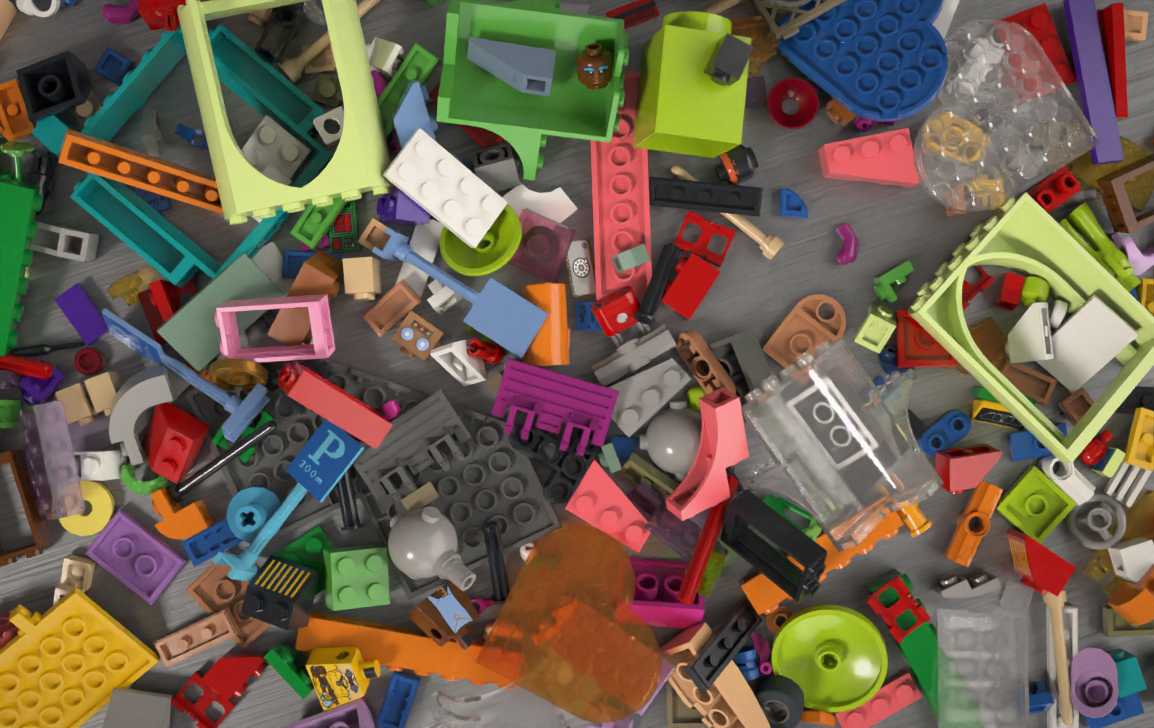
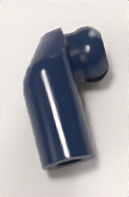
M885 345L880 354L878 353V360L884 372L911 380L914 368H897V356L895 354L897 350L891 345Z

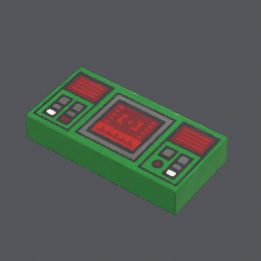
M356 200L346 203L329 229L331 253L361 251L360 243L358 242L360 238Z

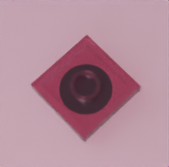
M527 208L522 209L519 217L522 228L521 241L515 254L507 263L548 282L557 283L576 230Z

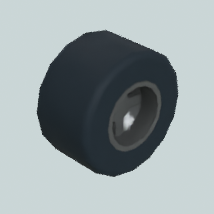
M770 675L757 683L754 695L771 728H794L799 724L805 700L804 693L796 682L782 675Z

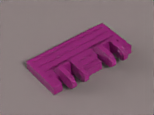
M508 358L491 414L503 418L506 406H511L503 432L510 435V432L513 430L516 411L527 412V418L520 433L521 439L525 440L528 438L535 414H538L535 427L559 434L562 422H565L566 426L559 450L566 451V448L569 446L573 426L581 428L583 432L576 448V455L583 456L591 430H593V435L590 443L603 447L619 391Z

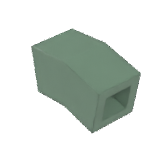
M642 244L616 254L612 257V261L617 273L620 274L650 262V258L645 245Z

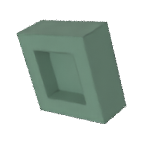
M612 442L604 443L603 447H601L602 451L597 453L603 469L609 467L611 473L622 470Z

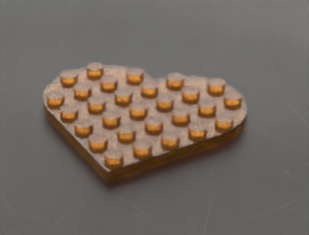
M583 525L559 528L543 537L529 553L475 662L586 721L610 723L637 713L648 703L658 686L662 669V657L655 634L643 618L630 610L635 595L636 580L631 561L622 545L604 531Z

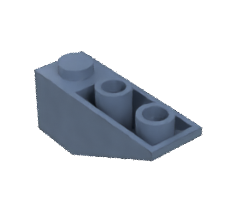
M469 37L468 60L520 92L550 96L556 51L541 47L536 48L515 43L492 41L485 38Z

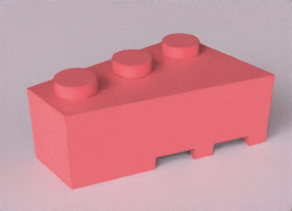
M909 128L824 144L818 149L824 178L871 182L879 185L902 186L903 188H913L919 185Z
M594 458L572 498L566 503L565 509L639 553L653 530V526Z

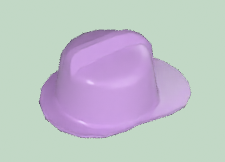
M1092 647L1081 650L1071 662L1072 704L1084 716L1091 718L1103 717L1113 710L1118 699L1116 664L1112 657L1102 649Z

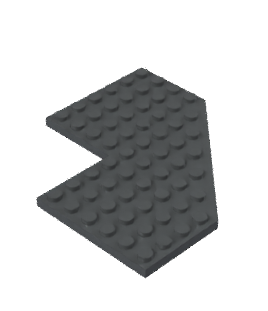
M327 358L320 359L319 361L320 363L328 361L330 364L326 370L335 371V375L330 377V381L336 382L339 388L380 412L383 416L385 414L381 406L389 401H397L401 408V414L399 415L401 416L431 396ZM282 361L256 362L268 371V379L265 386L268 392L265 395L270 400L263 410L275 416L273 421L276 422L277 428L273 433L261 440L259 444L255 445L257 448L247 463L237 457L221 470L234 496L246 488L253 486L264 487L274 492L283 503L297 485V480L286 469L324 422L325 418L315 412H311L308 408L306 413L300 414L298 406L294 411H289V402L280 404L279 401L283 396L282 394H274L273 391L278 389L279 385L273 383L272 379L278 378L279 374L275 371V368H283ZM305 363V366L313 372H319L314 366ZM235 387V390L232 391L220 388L231 396L235 395L246 398L250 393L243 391V387ZM196 388L185 393L196 418L210 425L206 439L215 458H217L227 450L213 444L212 441L221 426L232 414L226 411L223 405ZM451 403L473 436L464 443H461L455 433L452 435L466 458L461 462L456 459L446 441L443 440L437 446L449 461V470L444 471L436 459L435 462L415 475L408 465L404 467L418 489L431 482L440 497L423 508L428 506L435 507L450 520L457 534L458 547L456 553L461 556L463 564L469 570H473L488 563L483 524L485 522L496 521L498 523L504 555L561 528L562 525L552 504L543 496V485L530 458L515 450L509 443V435L503 433L506 422ZM260 412L249 426L255 428L262 418ZM397 416V417H395V418L389 420V422H392L393 420H395V419L398 418L399 416ZM517 434L518 442L523 445L519 435ZM240 435L235 443L227 440V445L233 447L246 437ZM351 435L356 441H358L359 443L361 442L360 439ZM352 464L350 471L356 500L361 499L382 545L387 547V556L408 600L450 581L441 579L437 575L429 578L412 579L395 566L388 550V538L391 531L390 521L396 514H405L408 511L401 501L395 502L389 492L376 500ZM397 471L390 475V478L400 490L402 498L411 494ZM336 485L323 502H319L310 492H307L284 521L279 532L269 541L340 508Z

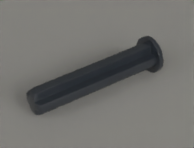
M672 243L664 245L640 308L633 315L634 319L646 325L655 324V313L680 253V248Z
M349 467L336 484L344 527H341V531L364 526V523H360Z
M496 521L485 522L483 524V532L494 591L491 599L495 604H505L513 600L514 594L509 590L500 529Z

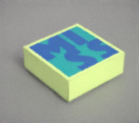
M1108 447L1107 454L1094 465L1092 471L1100 476L1111 478L1123 461L1126 453L1118 448Z

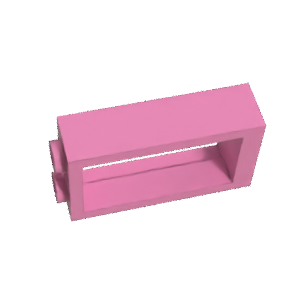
M327 294L227 300L216 308L215 323L217 327H220V351L225 356V359H243L255 363L328 358L335 351ZM308 307L314 344L257 348L241 347L235 311Z

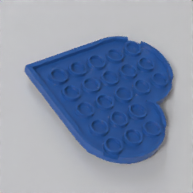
M811 0L807 4L801 5L799 9L809 11L815 8L817 1ZM846 0L799 27L800 32L786 40L783 37L776 39L771 30L764 36L766 43L846 109L862 118L873 121H896L920 112L937 97L945 83L948 71L946 44L939 31L932 25L938 18L945 0ZM786 14L776 24L779 28L788 23L791 15Z

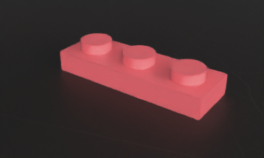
M905 670L884 682L879 691L863 705L843 712H834L842 728H869L922 698V695L909 672Z

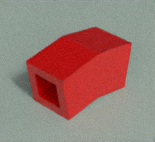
M1010 272L1003 273L995 306L1011 311L1016 308L1020 302L1025 277Z

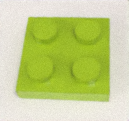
M1031 465L998 501L995 509L1023 534L1030 536L1041 544L1075 507L1076 503L1038 468Z

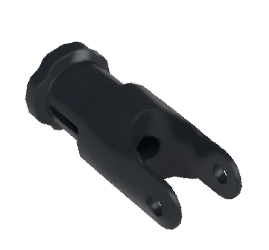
M34 149V151L30 152L33 154L30 171L26 173L25 183L41 186L39 194L43 195V204L40 212L36 211V214H41L44 210L45 201L51 192L53 182L51 171L53 161L57 159V156L52 152Z

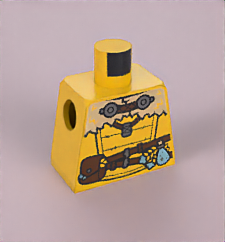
M357 647L315 648L312 650L305 665L323 710H328L363 697L368 688L370 678L379 677L381 672L378 660L364 662Z

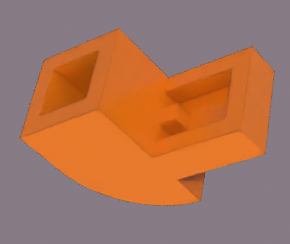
M168 487L150 494L153 499L152 506L155 512L164 518V520L155 524V527L160 533L169 538L186 539L216 524L202 500L181 509L179 503L170 497Z
M1154 564L1136 584L1124 582L1106 602L1123 619L1134 625H1143L1154 620Z

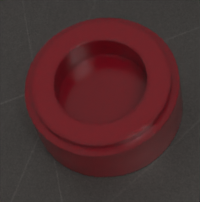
M83 348L76 353L74 366L83 375H97L104 369V354L96 348Z

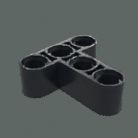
M524 424L514 427L508 436L510 445L515 450L552 471L543 487L544 498L552 504L568 502L600 446L591 444L589 449H585L583 456L576 455V448L583 430H579L570 438L566 451L559 450L561 442L532 425L529 432L530 440L527 445H522L518 442L517 434L522 430ZM593 430L590 432V439L592 438ZM545 444L550 445L554 451L553 457L550 460L545 459L542 455V447ZM570 458L574 459L577 463V471L574 474H570L566 469V463ZM556 483H559L564 490L563 496L559 499H556L552 494V487Z

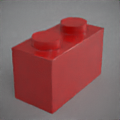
M693 253L689 258L685 256L681 258L674 269L678 274L673 282L668 280L660 303L686 320H690L721 273V271Z

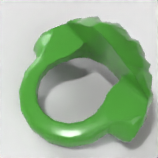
M144 452V460H147L146 454ZM129 462L128 465L124 464L121 466L122 482H124L129 490L136 494L149 495L163 488L168 481L167 478L156 473L151 481H140L135 479V465L132 466L131 462Z

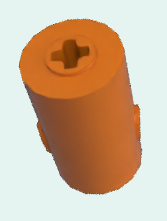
M548 282L520 286L521 297L549 314L523 355L524 363L534 366L569 365L570 328L567 325L565 284Z

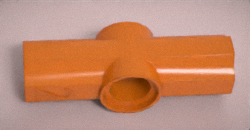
M983 480L974 488L965 510L958 515L957 528L944 557L969 568L981 538L990 530V518L1003 489ZM977 516L978 526L970 530L968 526L969 520Z

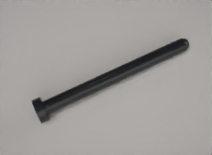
M268 421L182 483H173L168 487L170 497L178 503L184 501L188 497L190 490L273 433L277 428L276 422Z

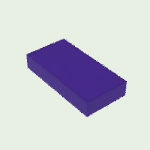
M76 283L54 299L86 345H92L109 332L102 313L81 284Z

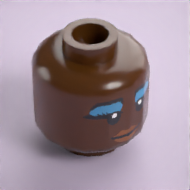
M598 43L586 45L585 49L580 51L576 57L577 78L579 82L592 90L608 86V83L611 82L614 58L612 52L603 48Z

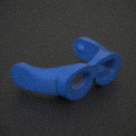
M180 123L177 125L175 135L199 148L209 150L205 132L186 127ZM195 136H202L205 142L203 144L195 142Z

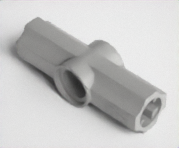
M664 324L640 339L635 338L623 344L616 350V353L596 363L591 368L600 384L607 387L627 374L632 375L652 363V360L677 345Z

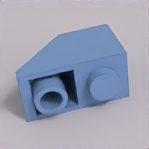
M416 79L410 81L391 116L401 148L404 147L416 129L421 128L432 139H436L434 131L438 130L434 114H428L425 103L430 102L426 86H420L419 81Z

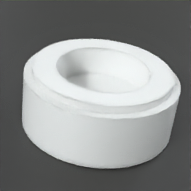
M1058 299L1052 303L1048 310L1051 328L1057 329L1066 314L1068 303Z

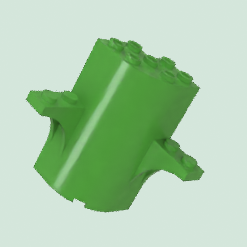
M449 0L444 60L437 104V122L481 127L500 135L518 153L523 165L524 179L534 181L536 169L542 170L544 153L539 152L540 146L545 147L547 135L611 143L613 131L618 132L620 114L618 112L619 107H623L625 90L623 89L625 73H623V68L627 66L629 59V48H627L629 32H624V20L560 12V0H519L503 3ZM469 37L485 38L492 41L515 43L536 48L541 47L556 51L550 96L520 92L468 60ZM592 43L601 44L603 48L610 50L614 58L611 82L605 88L598 90L586 88L577 78V54L584 50L586 45Z

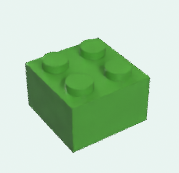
M368 544L323 549L325 602L328 608L332 611L390 604L386 546Z

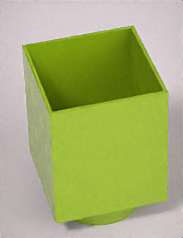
M694 11L675 12L663 17L662 28L642 46L633 147L715 158L741 145L749 59L740 79L731 86L718 85L711 80V76L704 73L718 40L727 33L731 35L732 22L729 19L716 14ZM732 35L751 45V38Z

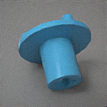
M253 486L241 490L232 498L227 508V521L230 530L237 538L247 543H252L282 504L281 500L274 492L264 487Z

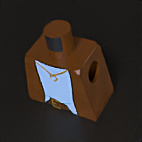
M451 581L416 605L408 614V617L441 647L454 638L465 651L477 641L468 626L478 618V613L467 593L460 590Z

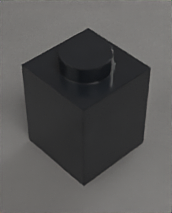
M727 33L718 40L704 73L711 76V80L718 85L731 86L740 79L754 47Z

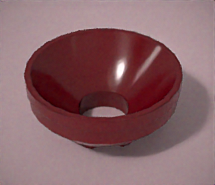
M791 77L779 81L773 86L767 97L769 117L777 126L783 129L797 130L803 128L815 118L818 112L819 98L817 92L809 82L801 78ZM787 99L795 100L798 105L797 113L793 115L786 114L782 109L783 101Z

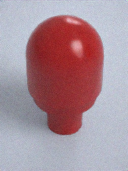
M1105 429L1098 438L1093 437L1078 455L1080 461L1086 465L1097 464L1107 454L1109 448L1106 445L1114 436Z

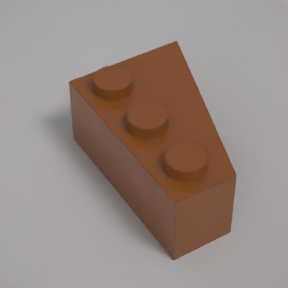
M320 249L303 263L287 297L327 294L329 303L331 298H335L342 286L341 281L344 277L343 262ZM308 307L281 308L267 335L287 346L311 344L313 336Z

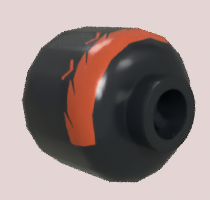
M741 144L717 156L718 164L714 165L715 172L720 181L726 180L728 184L737 185L754 177L755 169L758 168V161L751 147L746 148Z

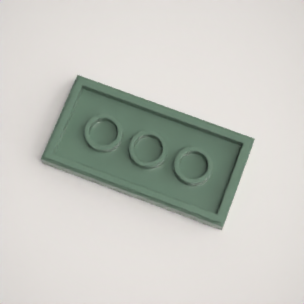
M242 252L157 328V332L199 372L221 352L220 327H217L215 323V312L218 306L227 300L282 297L284 293ZM268 309L235 311L239 335Z

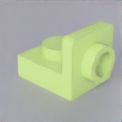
M871 304L868 308L867 317L854 336V342L880 354L896 328V316L893 311L882 305L877 307Z

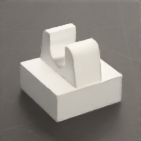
M436 279L427 285L434 294L427 301L440 315L463 299L450 288L444 287Z

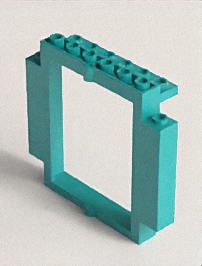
M177 23V31L169 32L164 30L159 43L144 53L141 59L142 62L135 70L129 71L124 76L123 84L116 92L110 93L105 98L104 106L85 121L84 128L80 133L110 142L131 116L144 106L146 99L187 53L179 23ZM220 24L217 28H213L208 32L219 80L264 118L266 115H271L314 150L310 155L314 160L291 185V187L297 188L304 187L314 180L333 158L329 151L313 139L318 132L313 124V120L326 112ZM85 171L88 176L77 182L74 192L70 196L169 281L181 288H184L199 269L213 279L242 252L252 260L292 214L287 211L284 212L282 209L275 211L276 216L262 219L222 266L122 182Z

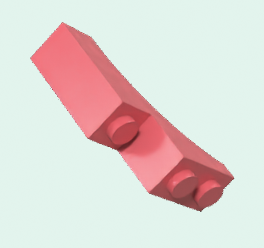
M723 387L699 398L702 430L697 455L681 484L665 499L667 509L682 521L692 518L696 514L730 498L726 468L734 466L739 461L749 457L740 397Z

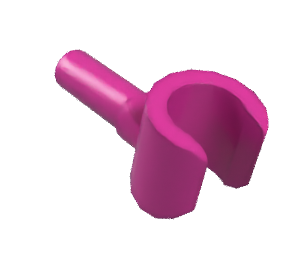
M396 400L389 401L381 406L385 414L384 417L388 421L401 414V408Z
M476 596L471 599L472 603L476 602L480 605V610H476L478 615L485 608L495 605L492 599L489 598L484 599L483 597Z

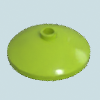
M506 204L476 248L468 246L444 226L439 243L441 255L451 269L462 275L481 276L494 272L505 265L518 249L522 236L520 220L515 211Z

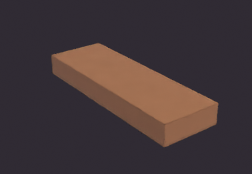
M226 607L156 640L153 644L167 668L236 636L241 631L229 607Z

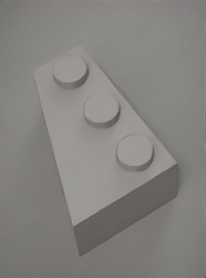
M669 358L609 386L608 388L619 391L611 419L630 437L681 390L691 378L673 358Z

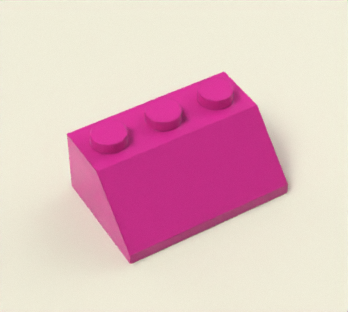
M620 557L616 623L687 629L702 624L705 610L704 575L693 604L687 605L677 600V594L690 562Z

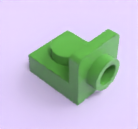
M909 260L902 261L873 278L876 284L873 288L881 300L885 299L889 303L898 299L890 284L892 283L895 287L909 279L907 274L914 271Z

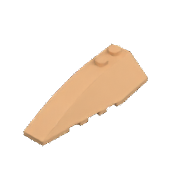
M706 622L684 630L655 651L657 655L675 667L668 681L689 708L694 706L704 716L702 721L709 728L711 726L715 728H771L753 691L733 660L730 661L708 691L704 692L698 690L684 670L685 666L713 634Z

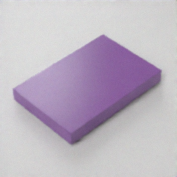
M123 508L117 511L85 552L87 556L150 605L156 602L188 561L187 558Z

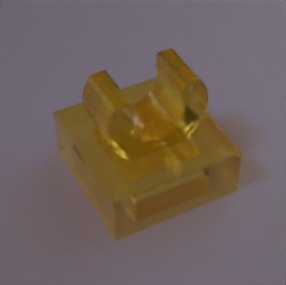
M137 270L112 282L107 290L112 299L122 295L126 304L131 306L139 302L138 293L140 292L137 288L141 285L143 279Z

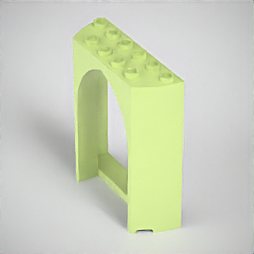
M186 0L185 6H178L177 13L225 221H229L230 225L248 222V216L259 217V219L276 216L275 211L282 209L288 213L305 210L304 205L311 203L313 206L316 205V207L334 204L333 199L341 197L345 201L357 200L362 198L361 193L373 191L374 195L390 193V187L395 186L383 176L390 166L391 160L356 0H322L342 90L344 124L341 139L333 158L314 180L302 188L280 184L266 177L248 161L237 145L229 125L206 21L310 0H211L206 2Z
M1025 192L1018 198L1014 196L1009 197L1000 206L1001 211L992 216L985 224L980 223L971 231L969 235L972 238L967 244L965 242L960 244L952 252L954 258L949 263L947 261L934 272L937 277L932 282H926L916 292L919 297L908 308V313L1058 460L1072 463L1154 365V316ZM978 265H998L1014 269L1027 276L1040 277L1049 283V293L1056 300L1068 303L1067 311L1071 315L1095 294L1138 332L1139 336L1115 356L1125 367L1067 436L1001 374L976 346L967 328L962 308V285L967 268Z

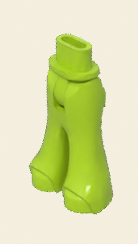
M1086 202L1059 223L1128 292L1141 283L1132 273L1135 270L1134 267H1131L1126 256L1105 234ZM1075 229H1076L1081 235H1083V236L1088 240V242L1092 245L1093 249H1092V248L1088 245V243L1075 231Z

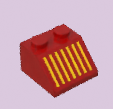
M1009 528L1006 532L1014 572L1022 576L1020 582L1043 596L1049 592L1058 597L1077 567L1030 536Z

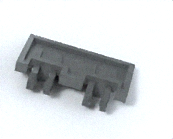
M440 389L390 422L393 426L377 450L361 441L360 444L364 449L353 462V465L376 500L389 492L395 502L398 503L403 499L402 494L390 478V475L397 471L406 488L413 493L418 488L404 467L405 465H408L415 475L435 462L436 459L441 468L447 471L450 469V463L442 454L437 444L445 440L455 458L461 462L466 457L452 435L455 433L461 443H464L473 436L442 389Z

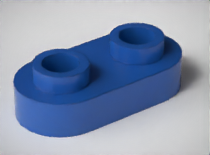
M958 410L946 412L928 426L929 429L918 439L919 448L923 453L930 456H935V451L950 449L969 433L971 429L969 416ZM958 419L961 422V427L955 430L953 423ZM934 437L939 439L937 447H932L931 440Z

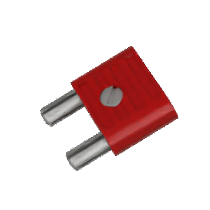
M630 286L622 287L592 305L591 310L604 333L608 337L611 336L617 348L621 345L615 335H617L622 345L625 344L620 332L634 324L638 326L642 335H646L640 322L633 317L634 313L638 312L641 304ZM643 324L644 327H645V329H646V331L649 333V332H650L649 326L646 325V324Z

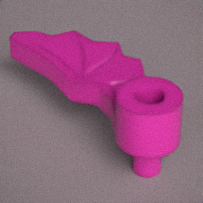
M754 631L750 638L755 647L756 654L759 656V673L768 675L772 671L771 664L766 662L771 651L768 647L769 642L764 640L762 634H756Z

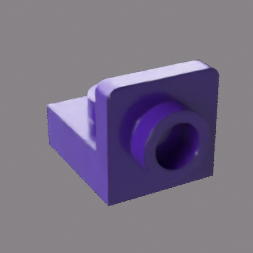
M53 368L52 376L47 379L25 376L18 383L22 394L20 397L32 407L38 405L45 409L48 406L46 400L66 380L65 375Z

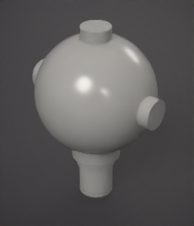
M686 400L670 401V408L661 411L653 418L647 432L639 433L640 450H647L650 458L659 468L672 473V480L683 481L694 462L701 439V414L688 408Z
M428 506L409 511L405 514L398 513L391 519L388 550L393 563L400 571L412 579L429 578L437 575L441 579L450 580L462 591L472 586L476 575L463 564L461 556L456 553L458 540L454 526L437 508Z

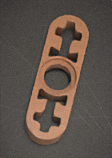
M695 330L679 334L675 339L676 350L705 393L709 394L723 387L736 394L734 382L702 336ZM702 360L708 363L710 368L709 374L702 370Z

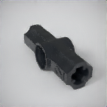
M313 0L274 7L272 9V19L255 46V53L262 60L271 64L279 62L289 42L299 34V25Z

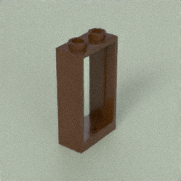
M1154 153L1096 180L1114 232L1130 234L1154 222V209L1135 217L1124 186V182L1154 169Z
M22 449L1 453L0 467L9 464L11 466L35 543L4 552L0 541V567L17 562L16 556L25 554L27 559L43 554V547L52 545Z

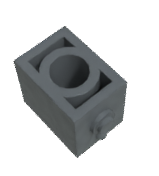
M509 142L471 152L474 164L473 169H471L472 173L495 192L521 185L518 176L520 174V170H518V166H520L519 159L513 156Z

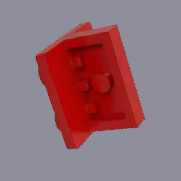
M193 277L184 288L174 285L171 281L159 279L149 283L150 289L138 293L155 341L160 345L168 342L157 332V328L181 308L179 295L198 293Z

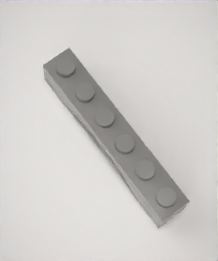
M34 220V222L38 223V232L35 240L31 239L30 250L83 262L95 261L100 233Z

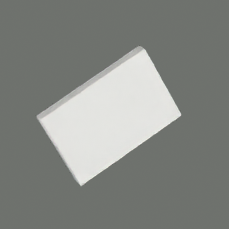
M1094 294L1051 334L1054 359L1037 362L1068 390L1074 393L1139 335L1135 329Z

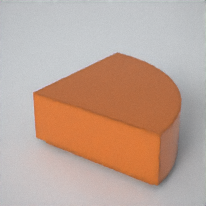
M803 710L799 722L835 726L836 716L823 711Z

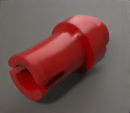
M474 338L467 344V346L474 348V350L466 349L468 355L482 358L484 362L496 364L504 358L505 351L503 347L494 341L483 342Z

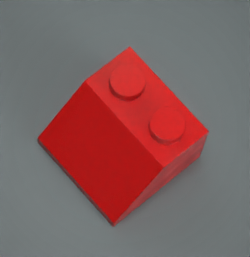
M168 402L157 404L141 443L151 470L177 484L193 469L210 425Z

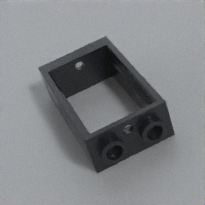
M748 489L728 503L720 540L798 603L807 595L809 597L813 596L821 585L819 579L826 568L824 562L828 551ZM749 524L804 566V571L748 528Z

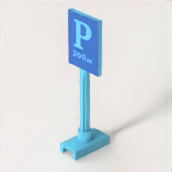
M325 419L286 469L297 480V485L248 547L246 546L239 555L219 551L212 561L217 565L230 566L232 569L227 574L230 579L250 582L260 570V567L255 563L260 557L259 553L305 494L310 492L319 502H323L363 451L364 447L345 430Z

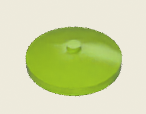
M816 605L793 614L779 628L772 646V668L774 675H782L796 682L804 693V706L816 711L843 712L863 705L879 691L887 674V650L879 630L868 618L859 612L839 605Z

